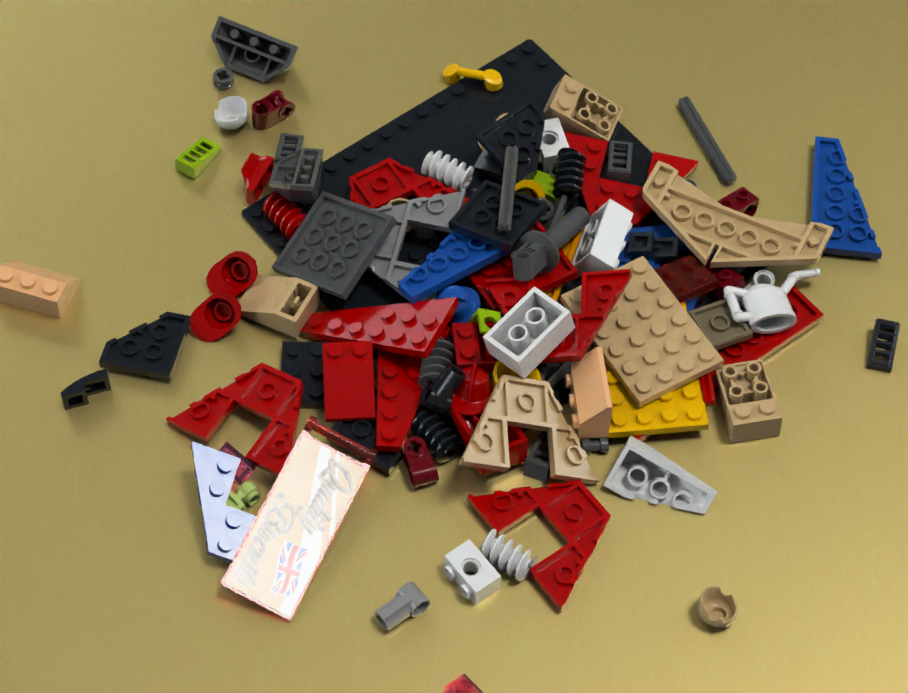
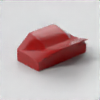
M251 153L241 168L245 184L243 192L248 204L252 205L257 202L268 185L274 167L273 157L268 155L259 156Z

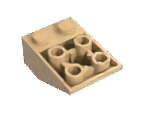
M564 74L554 87L543 112L545 113V120L558 117L564 132L609 142L623 108Z
M257 275L256 281L248 287L239 301L242 310L241 316L298 339L305 323L320 304L319 287L296 277Z
M763 359L727 364L715 369L724 422L731 443L779 436L783 417Z

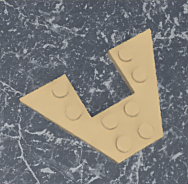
M502 375L491 394L459 465L506 472L510 468L508 425L547 431L550 475L552 479L580 480L582 483L594 485L600 481L599 476L595 477L586 460L588 455L580 447V440L572 425H568L561 413L563 408L554 397V391L549 382Z

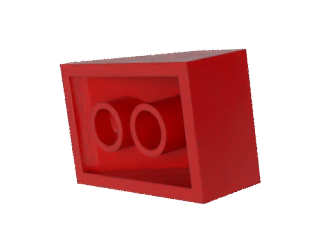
M372 341L322 343L325 422L376 420Z
M450 406L449 410L466 448L482 413L463 415ZM507 425L511 467L525 462L528 451V439L520 427ZM476 468L481 477L497 471Z

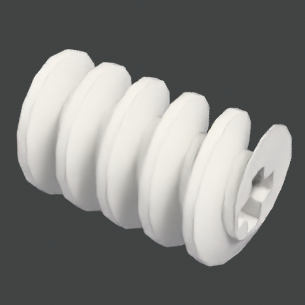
M438 150L435 155L433 151L426 155L421 167L423 175H429V177L445 183L446 187H452L456 191L468 188L473 177V166L465 170L466 163L462 162L457 166V158L449 162V154H446L442 159L443 152L441 150Z
M492 529L482 543L481 553L489 560L491 565H498L499 570H506L509 576L515 575L517 581H523L529 576V569L536 565L538 555L530 559V549L522 554L523 545L519 544L515 549L512 548L514 544L513 539H510L505 544L506 535L502 533L498 538H495L497 530Z

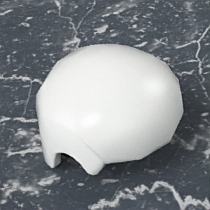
M229 96L221 99L218 110H214V118L217 125L227 130L242 127L249 118V110L245 99L240 96Z

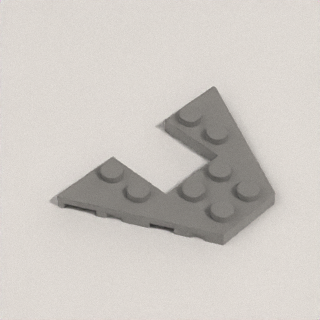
M462 188L460 192L446 195L439 193L430 198L421 197L407 200V203L395 206L389 204L374 209L393 216L397 223L367 269L406 298L399 291L398 283L415 267L420 266L398 261L408 224L451 233L453 230L449 229V221L463 206L466 189ZM437 292L420 301L436 300Z

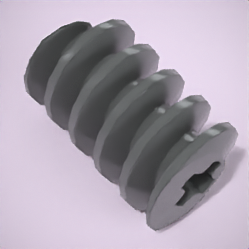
M440 337L428 358L421 357L422 362L420 364L418 385L422 389L428 384H433L446 365L452 363L454 345L451 342Z

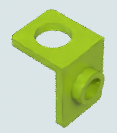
M478 308L468 322H478L480 332L486 334L491 328L487 327L485 322L493 321L496 324L501 319V315L497 311Z

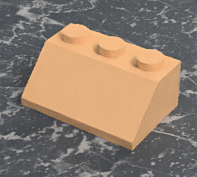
M14 260L0 265V301L61 319L81 281L75 277Z
M596 347L586 353L581 361L570 363L569 374H565V387L570 389L571 393L568 394L569 409L574 411V414L571 415V423L573 429H577L579 439L608 437L613 408L602 347Z

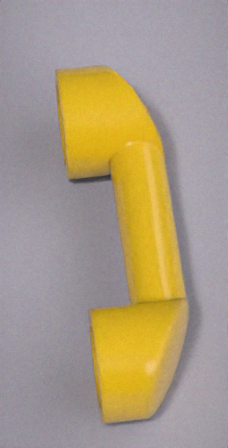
M457 63L448 65L442 72L443 80L447 84L456 83L462 76L484 80L485 87L489 91H497L503 86L502 76L493 69L481 71L459 67Z

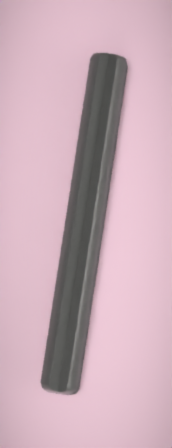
M688 96L680 98L678 100L679 108L726 185L734 184L737 178L736 174Z
M508 146L505 151L498 217V230L500 232H509L511 230L519 154L517 146Z

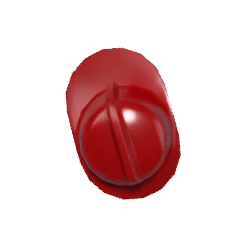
M234 251L228 254L209 270L207 275L209 291L212 294L227 292L236 297L256 281L258 275L256 260L243 251Z
M214 293L192 312L190 328L193 334L198 339L206 342L220 339L240 321L242 315L241 305L237 298L230 293Z
M475 362L473 367L462 369L466 374V378L452 396V408L463 415L482 413L493 392L489 374L484 369L479 368L478 363Z

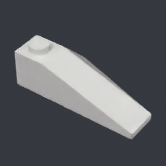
M631 435L603 486L625 498H636L653 504L670 505L677 509L701 514L706 513L717 494V491Z

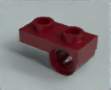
M741 187L717 202L725 207L753 217L759 205V198L744 187Z
M713 258L708 260L706 266L702 264L694 269L695 277L711 286L714 295L719 301L725 299L723 289L726 286L744 289L745 282L742 275L728 267L710 268Z

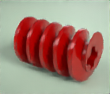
M278 192L271 194L262 205L264 214L275 223V226L286 235L288 240L291 239L306 217V214H303V211L297 208L295 202H292Z

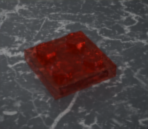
M693 254L654 269L679 303L712 291L719 286V280Z

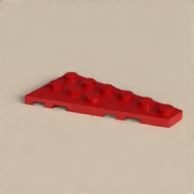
M457 297L418 301L414 304L409 302L312 313L301 332L305 338L328 342L372 341V347L375 350L428 358L459 306V301Z

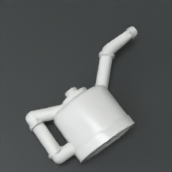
M814 268L789 273L781 287L758 284L752 290L726 286L723 289L724 298L729 305L732 319L736 322L749 321L751 330L761 334L781 332L794 326L797 322V317L792 310L787 294L799 280L820 276V269ZM736 297L742 298V303L746 312H743L740 309Z

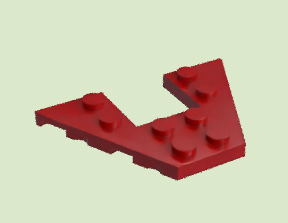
M564 132L569 148L577 150L586 156L587 159L581 198L589 216L611 199L634 213L631 223H633L632 228H637L642 223V220L654 211L642 197L643 187L600 178L608 141ZM653 151L647 179L658 161L669 164L678 170V175L683 179L694 169H697L699 161Z
M387 158L349 177L350 201L374 209L387 205L391 200L397 198L405 199L411 195H414L416 198H430L439 193L446 195L457 192L456 189L445 187L443 183L429 176L425 178L415 173L414 169L402 166L391 158ZM465 197L463 205L469 198Z
M631 269L582 272L581 314H571L575 329L541 363L582 360L632 278ZM514 277L485 280L503 315L507 314L535 286L534 278L528 281H518Z
M260 363L249 372L234 378L235 382L221 389L219 387L205 395L202 400L189 404L190 408L173 418L170 416L166 418L169 425L206 443L210 441L236 405L271 421L245 458L248 463L280 478L294 452L304 385L302 380L267 364Z
M580 480L567 481L563 484L550 483L547 484V487L532 489L530 486L513 488L508 492L498 490L494 491V494L472 496V494H469L467 496L468 503L491 530H497V537L539 511L567 543V545L529 569V575L561 612L611 520L609 512Z

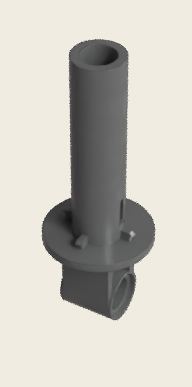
M579 206L574 207L545 233L536 230L526 232L519 240L518 250L511 254L514 279L528 281L533 279L538 273L544 274L553 271L560 260L558 249L589 223L590 216L587 210Z

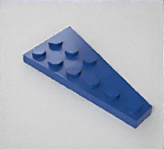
M816 136L814 142L811 222L823 223L834 227L833 234L823 253L881 259V249L875 241V233L869 225L866 209L858 189L855 188L852 172H849L847 167V159L839 139Z
M452 231L439 244L438 250L434 253H429L426 256V261L421 266L415 267L398 283V289L414 304L508 255L510 252Z

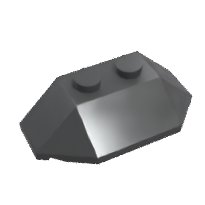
M221 16L218 17L211 35L225 67L264 83L290 69L299 48Z
M299 148L295 151V154L288 155L275 163L269 187L292 202H298L303 205L315 203L321 184L324 149Z

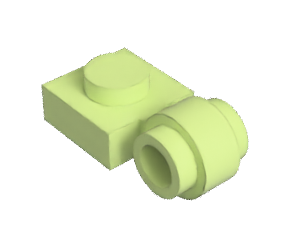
M244 481L237 487L236 491L238 493L235 494L230 490L225 505L245 512L247 510L245 504L252 506L260 500V490L253 482Z

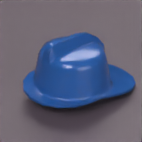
M453 285L439 290L436 299L457 297L459 301V306L448 324L466 323L475 311L480 308L479 295L472 288Z

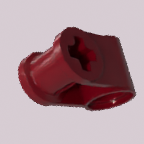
M275 90L252 104V124L258 130L269 129L278 122L289 118L295 111V104L288 101L282 91Z
M416 436L408 438L403 446V459L413 487L417 488L439 481L436 465L430 456L424 440Z

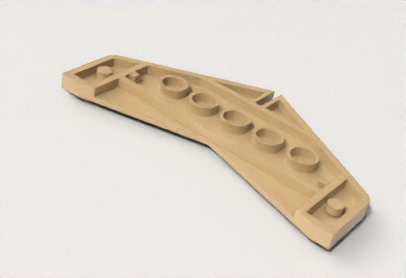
M661 161L656 163L643 186V199L705 266L713 251H717L711 261L710 268L812 265L820 260L834 231V227L823 223L810 222L809 225L751 217L725 207L679 176L678 170Z

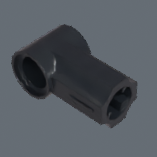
M452 363L447 364L435 382L423 388L419 403L439 414H445L452 404V396L466 378L465 372Z

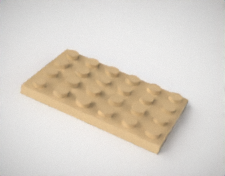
M644 256L614 269H631L632 278L592 344L595 348L602 347L604 361L638 407L723 366L724 359ZM581 286L561 295L560 301L571 314H581Z

